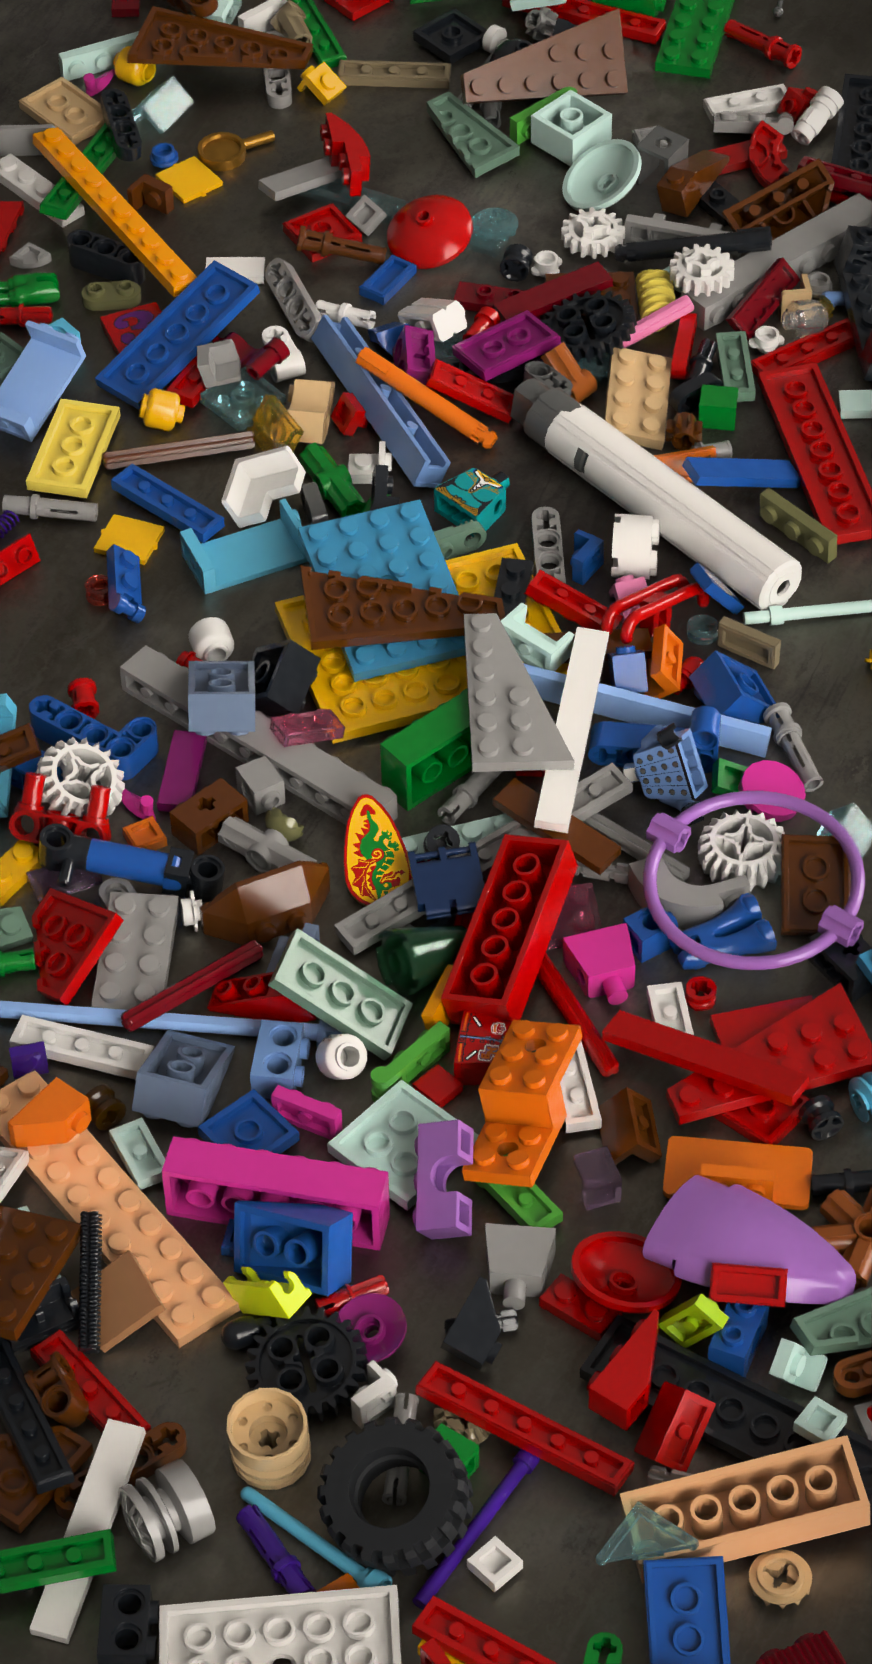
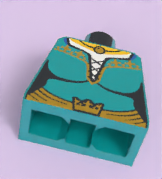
M471 468L434 488V511L456 526H459L461 523L462 525L465 524V521L469 523L470 520H477L484 530L487 531L506 510V489L510 486L509 478L501 471L489 477L477 468Z

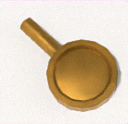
M272 130L242 139L230 132L212 133L205 136L198 143V159L213 171L233 170L245 161L247 149L275 141V135Z

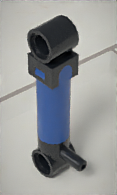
M62 824L47 825L40 832L38 861L43 868L49 871H60L57 885L61 888L70 887L74 869L162 886V894L175 895L181 898L186 897L187 889L188 891L193 890L195 899L202 900V902H211L222 892L225 865L222 860L213 855L204 854L194 859V851L171 847L170 852L165 853L76 835L67 826Z

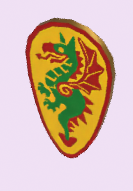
M368 794L358 797L351 809L347 821L344 845L346 886L350 895L365 907L412 880L407 850L394 821L382 804Z

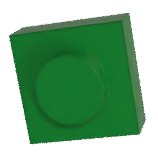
M718 758L713 763L711 792L719 795L739 792V782L748 767Z

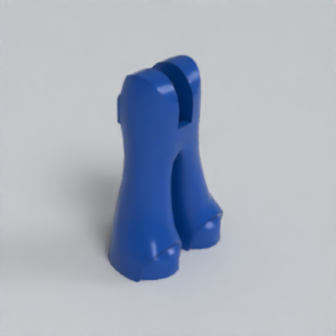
M750 892L742 894L732 906L720 915L682 931L694 941L710 949L732 955L742 956L775 951L777 947V941L771 924L765 918L762 919L758 901ZM670 939L668 940L673 952L678 955V961L683 970H697L710 964L690 955Z

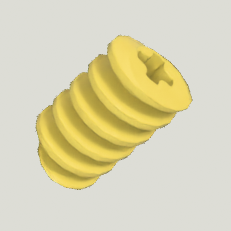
M647 269L637 274L635 281L640 320L676 300L673 281L670 280L669 272ZM667 326L661 328L660 330H658V331H656V332H660V331L664 330Z

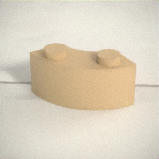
M295 379L294 385L290 384L288 402L291 405L287 416L283 415L281 423V433L286 434L285 441L324 443L331 420L330 415L333 408L335 382Z

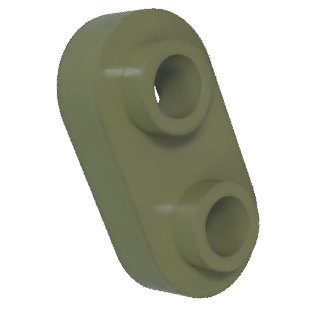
M130 280L92 282L86 285L81 292L83 306L92 311L131 309L138 306L141 302L140 286Z

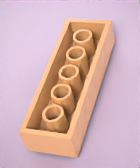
M848 1435L619 1493L623 1519L642 1584L644 1583L643 1560L723 1556V1561L728 1562L870 1525V1503Z

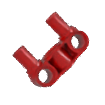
M26 772L22 799L15 806L14 814L9 821V830L15 838L39 844L40 832L44 827L51 824H62L67 826L76 835L86 836L87 830L93 828L99 833L101 840H111L109 818L106 817L111 792L110 787L91 785L87 814H83V817L73 813H68L67 816L60 815L62 811L45 810L44 805H41L46 775ZM24 815L30 816L33 819L34 829L32 832H27L22 828L21 819Z

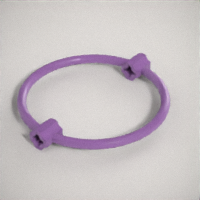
M739 791L701 801L684 810L675 818L662 812L661 814L657 813L651 819L650 825L646 830V839L652 841L653 844L647 855L643 871L645 900L660 930L673 943L690 955L714 965L731 969L768 970L802 962L827 949L835 941L845 947H852L859 939L860 933L864 928V920L856 917L865 889L863 861L858 847L847 830L834 817L816 805L803 799L777 792ZM745 804L773 805L808 816L835 837L847 856L851 871V888L845 908L841 909L836 905H829L818 924V932L822 935L804 946L785 953L768 956H739L719 952L694 941L678 929L670 920L660 902L657 890V871L662 854L665 849L675 854L676 852L680 853L685 848L691 835L689 823L712 811Z

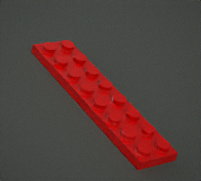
M812 363L758 372V384L792 465L801 479L800 484L815 520L837 535V545L872 539V488L818 364Z

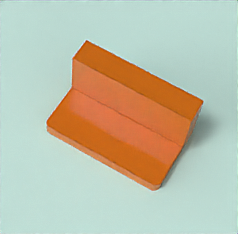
M666 624L654 629L652 659H647L648 692H645L644 695L659 699L679 691L684 643Z

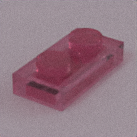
M318 709L312 712L291 713L285 716L272 717L269 729L283 747L343 738L345 726L331 709Z

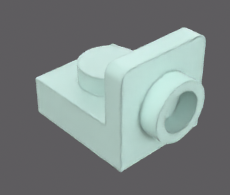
M781 1338L769 1374L781 1381L816 1392L828 1358L822 1354L810 1356L801 1345Z

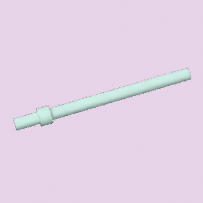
M872 599L783 608L782 605L768 606V610L743 612L744 625L769 623L772 626L782 625L784 621L871 613Z

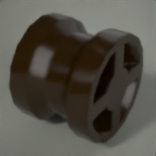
M108 1085L96 1086L85 1095L89 1098L93 1123L99 1130L111 1129L124 1118L127 1111L126 1106L120 1099L115 1098V1092Z

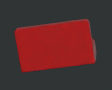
M665 1381L638 1439L634 1452L671 1469L687 1472L716 1403Z

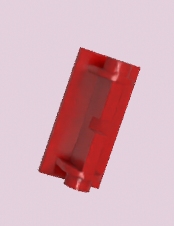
M30 533L0 550V586L41 561Z

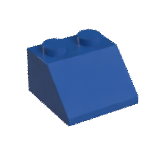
M716 650L689 676L696 688L694 690L696 697L706 706L717 709L721 715L761 724L765 723L763 720L765 710L771 705L776 704L755 669Z

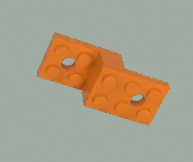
M529 1020L512 1021L478 1088L485 1124L473 1146V1165H464L461 1169L464 1181L533 1187L567 1117L560 1082L582 1039L580 1025L534 1022Z

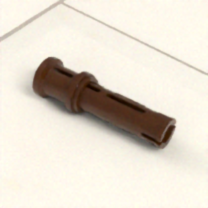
M303 225L300 227L296 251L301 252L303 249L320 253L322 257L333 254L380 265L384 263L387 247L333 237V233H330V231L321 233L307 230L306 226Z

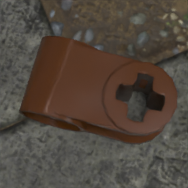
M55 1351L52 1353L50 1360L35 1371L29 1370L24 1374L28 1386L35 1394L42 1411L47 1416L68 1428H75L86 1420L89 1414L88 1401L85 1399L75 1379L73 1369L59 1352ZM68 1401L66 1408L62 1411L64 1404Z

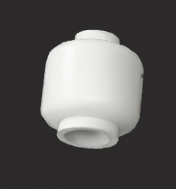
M218 617L203 618L197 621L189 631L188 636L192 651L196 653L197 658L203 661H226L234 650V640L230 629L225 621Z
M351 1034L329 1035L318 1045L315 1054L319 1070L326 1077L334 1080H346L358 1076L365 1068L367 1062V1050L363 1042Z

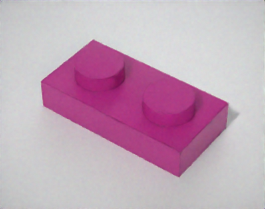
M277 1085L271 1094L272 1106L290 1124L330 1140L343 1130L342 1110L336 1108L333 1104L318 1101L305 1096L298 1090H290L280 1085Z

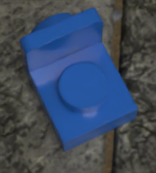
M580 529L574 533V553L570 561L572 581L584 585L604 564V540Z

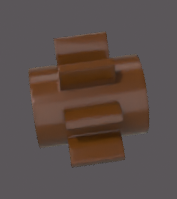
M677 413L673 420L667 419L665 440L667 442L672 441L675 449L689 450L694 446L695 442H702L703 422L696 421L692 413Z

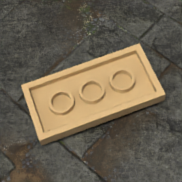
M615 347L613 348L614 354L610 355L604 420L638 445L662 450L665 441L672 358Z

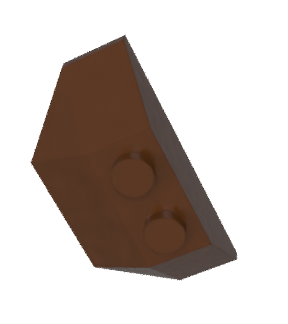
M820 158L724 210L722 215L733 232H737V229L770 226L772 240L827 211L835 182Z
M299 860L232 884L219 893L211 902H206L199 907L203 933L241 945L251 940H255L259 944L295 931L297 928L301 930L304 928L305 923L313 924L330 891L329 866L324 862L318 864L312 861Z

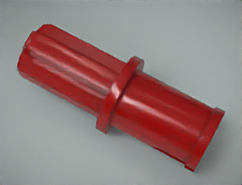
M19 304L18 307H0V316H5L0 317V325H19L23 328L28 320L37 324H50L53 320V312L50 306L25 307L24 304Z
M379 1274L351 1286L349 1283H346L343 1289L329 1296L315 1298L314 1303L316 1309L332 1304V1307L325 1309L327 1318H329L335 1311L339 1312L347 1302L360 1295L378 1293L387 1296L389 1294V1287L385 1277Z

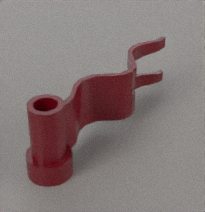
M230 332L223 339L216 336L211 341L214 343L232 339L241 361V368L246 367L247 373L254 380H259L275 364H281L290 356L287 345L276 337L272 338L260 349L250 346L235 332Z

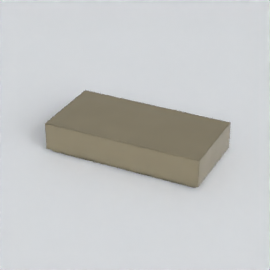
M725 616L718 623L717 646L773 670L779 664L780 639Z

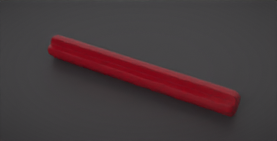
M251 940L121 1014L122 1026L129 1032H133L260 960L263 957L261 944L259 945L255 940Z

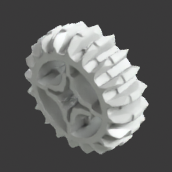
M74 737L69 739L67 743L60 740L54 747L51 746L46 750L44 756L40 758L37 764L38 769L35 773L46 775L41 803H49V810L62 811L60 815L67 816L68 813H73L83 817V814H87L91 785H96V781L100 780L102 786L111 788L107 816L111 815L116 808L115 806H118L121 802L122 792L125 789V783L122 782L124 771L117 770L119 760H110V750L105 752L99 750V742L90 746L87 737L82 739L80 744H78ZM59 766L63 771L61 774L64 779L63 782H59L57 777V767Z
M736 809L733 815L723 812L720 819L712 818L709 825L704 826L698 840L699 864L702 865L704 874H710L712 882H722L746 875L750 883V892L756 885L764 889L767 882L775 883L778 875H781V835L785 834L783 827L777 826L775 818L765 820L763 812L757 816L752 815L750 809L746 814H740Z

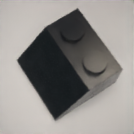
M291 639L256 647L251 661H254L255 710L277 719L298 716L306 704L305 696L309 686L317 677V667L321 658Z

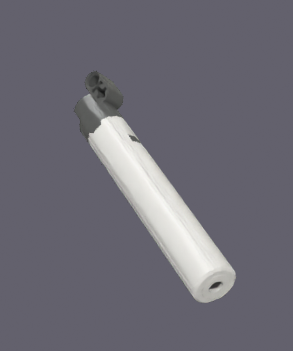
M531 361L525 365L522 383L514 392L510 417L524 426V432L529 438L630 514L654 516V519H659V535L692 560L701 564L760 610H768V606H783L788 602V599L797 590L801 581L802 567L798 560L585 405L572 398V382L561 373L541 361Z

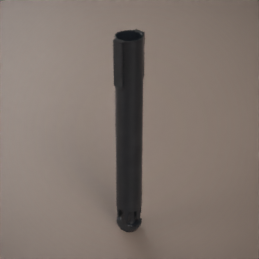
M766 226L737 229V232L630 242L626 243V246L618 244L615 246V258L619 262H625V260L634 262L674 258L675 252L682 253L683 247L691 250L694 244H698L699 247L710 244V249L712 250L721 247V253L768 251L772 248L771 228Z

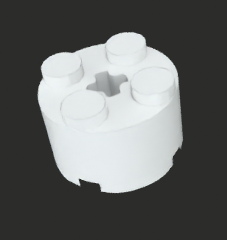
M615 514L611 577L620 578L634 575V578L645 576V579H650V576H657L658 557L657 551L652 550V545H659V519H654V516Z

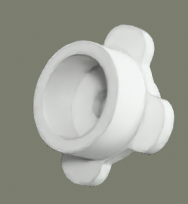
M549 250L540 251L533 258L535 263L531 267L533 275L545 277V274L560 273L558 268L562 265V259L555 252Z
M761 326L755 331V338L749 339V346L767 354L775 350L779 345H783L785 339L782 335H779V331L775 327Z
M192 890L189 891L190 898L180 899V910L183 926L193 925L196 932L198 931V921H201L199 907L202 906V900H195L194 891Z

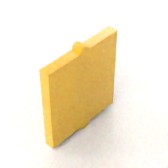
M195 156L178 164L175 163L171 167L155 174L156 179L172 186L173 195L183 204L200 196L204 197L206 193L223 186V181Z
M114 514L106 528L101 529V536L94 546V553L106 555V551L115 544L139 556L140 564L145 565L153 550L158 549V542L165 531V527Z

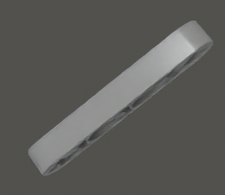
M277 31L265 32L268 34L284 37L283 34ZM263 68L268 105L275 109L289 107L292 104L289 69ZM281 77L282 79L276 80V79H271V78Z
M275 258L266 267L265 279L296 334L312 343L311 337L314 335L322 316L294 267L281 258ZM293 285L291 293L286 297L288 289ZM304 303L302 310L296 315L297 309Z
M539 507L533 511L531 517L535 575L539 570H542L566 584L559 512L552 507ZM543 521H548L549 528L543 529ZM543 541H552L555 543V545L551 547L541 546L540 543ZM545 563H553L556 564L557 567L554 569H545L542 567V565Z

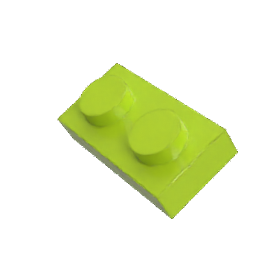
M700 1293L664 1313L659 1320V1328L680 1346L687 1348L723 1329L729 1317L719 1309L716 1302Z

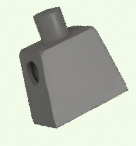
M486 1223L485 1250L489 1290L492 1294L503 1295L502 1303L504 1307L519 1310L525 1306L526 1297H540L543 1294L556 1252V1228Z

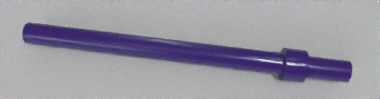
M523 1449L518 1451L512 1460L514 1465L467 1526L468 1530L463 1539H457L453 1545L455 1550L448 1557L445 1556L412 1599L418 1608L423 1610L433 1595L435 1596L525 1474H531L539 1464V1457Z

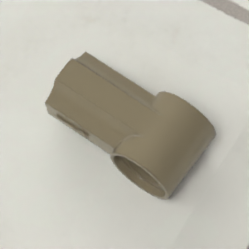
M288 0L270 19L271 25L277 32L283 34L285 38L312 44L313 36L304 22L307 17L306 14L296 3Z

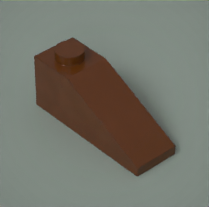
M703 150L670 166L656 185L662 211L688 217L700 201V198L707 192L730 161L729 156Z

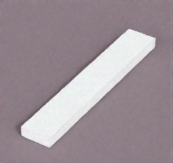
M108 1418L63 1538L106 1529L111 1530L120 1505L118 1490L120 1487L128 1484L146 1435L144 1427ZM93 1576L45 1585L29 1628L31 1635L69 1644Z

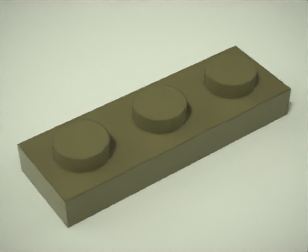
M767 488L760 494V516L766 523L772 524L781 530L789 539L795 540L812 555L819 557L827 564L837 557V535L772 489Z

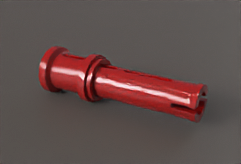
M730 19L724 27L725 36L762 51L767 59L771 61L776 59L782 62L788 69L796 67L801 59V46L797 44L790 45L784 42L780 36H767L734 19Z

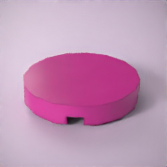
M762 760L752 763L744 771L738 785L739 791H770L791 795L803 800L806 796L804 784L798 774L788 766L777 761ZM745 804V807L748 810L750 809L752 813L754 811L758 814L763 812L765 820L775 818V822L792 819L797 814L796 811L773 805Z

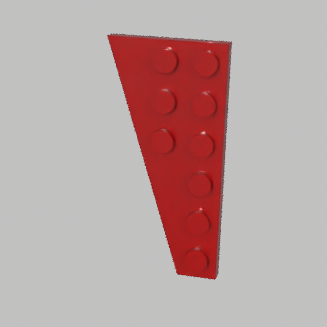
M841 982L733 1048L809 1075V1085L805 1090L860 1076L866 1072H872V1043ZM695 1072L668 1088L666 1093V1099L679 1125L772 1100Z

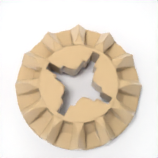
M775 1549L762 1553L753 1561L749 1570L748 1583L752 1587L753 1595L763 1599L766 1606L772 1603L779 1605L783 1610L788 1604L795 1603L799 1605L801 1599L805 1595H809L812 1584V1572L807 1562L798 1554L789 1550ZM787 1570V1583H782L780 1587L774 1588V1578H778Z

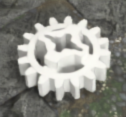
M590 207L589 212L579 209V215L570 213L569 220H563L561 240H564L565 248L570 247V253L581 252V258L591 255L592 259H596L597 254L608 257V251L615 253V246L618 244L623 246L625 226H622V218L616 219V213L614 212L605 214L606 209L604 208L600 211H595L594 207Z
M694 244L691 250L683 247L682 253L675 252L674 259L670 260V280L674 281L675 288L683 286V293L685 294L690 290L694 291V296L697 297L700 293H705L708 297L711 291L720 294L722 293V287L729 288L730 281H734V260L730 259V253L728 252L721 254V247L712 250L710 249V244H706L704 247Z

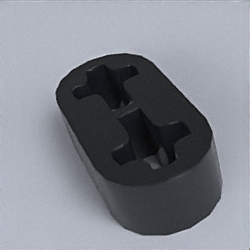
M704 372L677 386L669 396V405L678 413H691L699 408L702 384L723 386V382L712 372Z

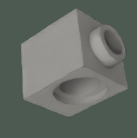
M265 755L235 767L237 790L247 798L248 805L255 815L285 804L284 780Z

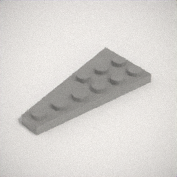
M497 613L464 614L472 772L574 769V759Z

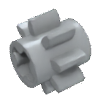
M546 6L540 7V10L532 9L525 20L526 27L528 28L526 34L539 42L544 40V38L551 37L559 15Z

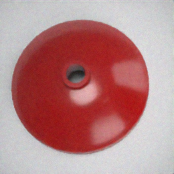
M446 195L420 197L403 206L394 215L387 229V244L392 255L416 264L417 269L436 268L454 260L465 250L473 234V221L466 206L453 197Z
M608 1231L593 1234L583 1239L576 1246L571 1259V1273L578 1287L594 1302L621 1313L644 1314L652 1312L654 1309L660 1310L675 1300L682 1283V1279L674 1275V1270L643 1257V1246L646 1238L633 1233Z

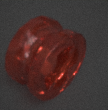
M95 575L88 578L85 582L87 601L95 606L109 604L108 576Z

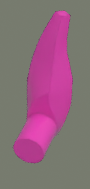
M111 69L96 79L92 73L85 74L83 79L86 94L92 97L102 91L115 75V70Z
M125 788L122 792L121 801L126 808L141 819L153 816L156 820L153 810V798L149 795L140 797Z

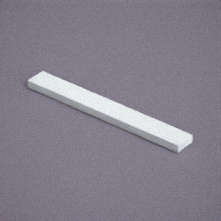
M577 627L556 721V726L574 759V769L545 771L534 828L568 833L609 632Z

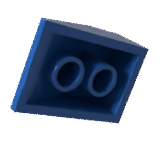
M236 1201L234 1203V1272L243 1274L241 1267H250L260 1279L289 1283L285 1279L283 1271H291L298 1276L303 1286L309 1288L311 1292L324 1296L331 1295L344 1287V1284L351 1282L353 1212L319 1204Z

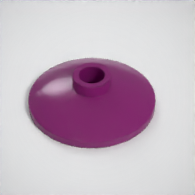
M378 1293L360 1295L347 1302L338 1312L341 1322L349 1319L353 1330L358 1329L360 1331L361 1342L365 1343L367 1354L365 1355L368 1362L374 1360L377 1363L390 1357L400 1347L405 1338L407 1330L405 1314L400 1305L386 1295ZM371 1331H379L375 1336L367 1338Z

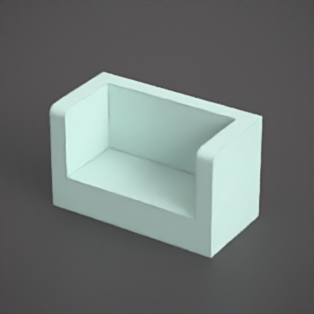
M521 602L501 620L510 640L524 663L556 671L571 657L575 634L568 631L558 641L553 640L525 623L527 605Z

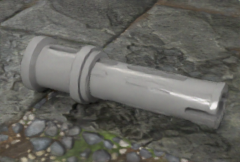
M784 702L773 704L765 710L763 720L765 724L771 726L774 732V742L784 748L792 767L804 784L805 791L813 792L819 789L824 781L819 775L801 739L802 729L798 723L794 722L791 716L792 710L790 705ZM798 755L801 756L805 764V767L802 766L800 760L798 759Z

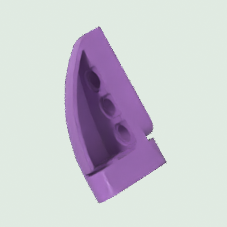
M700 1175L690 1178L671 1197L656 1219L643 1246V1257L645 1259L674 1270V1275L680 1279L709 1288L712 1263L788 1269L785 1301L788 1303L828 1305L853 1295L856 1284V1274L852 1266L831 1244L796 1216L742 1185L734 1184L728 1187Z

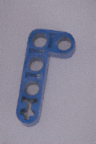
M48 695L38 696L29 703L30 722L37 738L52 746H55L60 740L67 743L72 737L75 738L78 744L86 737L90 746L99 742V750L102 752L110 750V760H119L117 770L124 771L122 781L135 777L158 753L157 725L151 718L136 717L118 732Z
M709 706L695 708L692 711L690 729L704 773L713 771V763L718 759L721 715L717 709ZM610 721L595 723L591 728L588 757L597 765L607 766L613 762L616 767H624L626 763L634 762L633 754L641 748L642 739L656 725ZM676 727L674 729V732H678L689 727Z

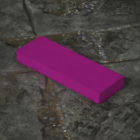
M174 730L157 800L158 811L170 812L179 803L185 802L195 795L207 744V736L197 735L195 732Z

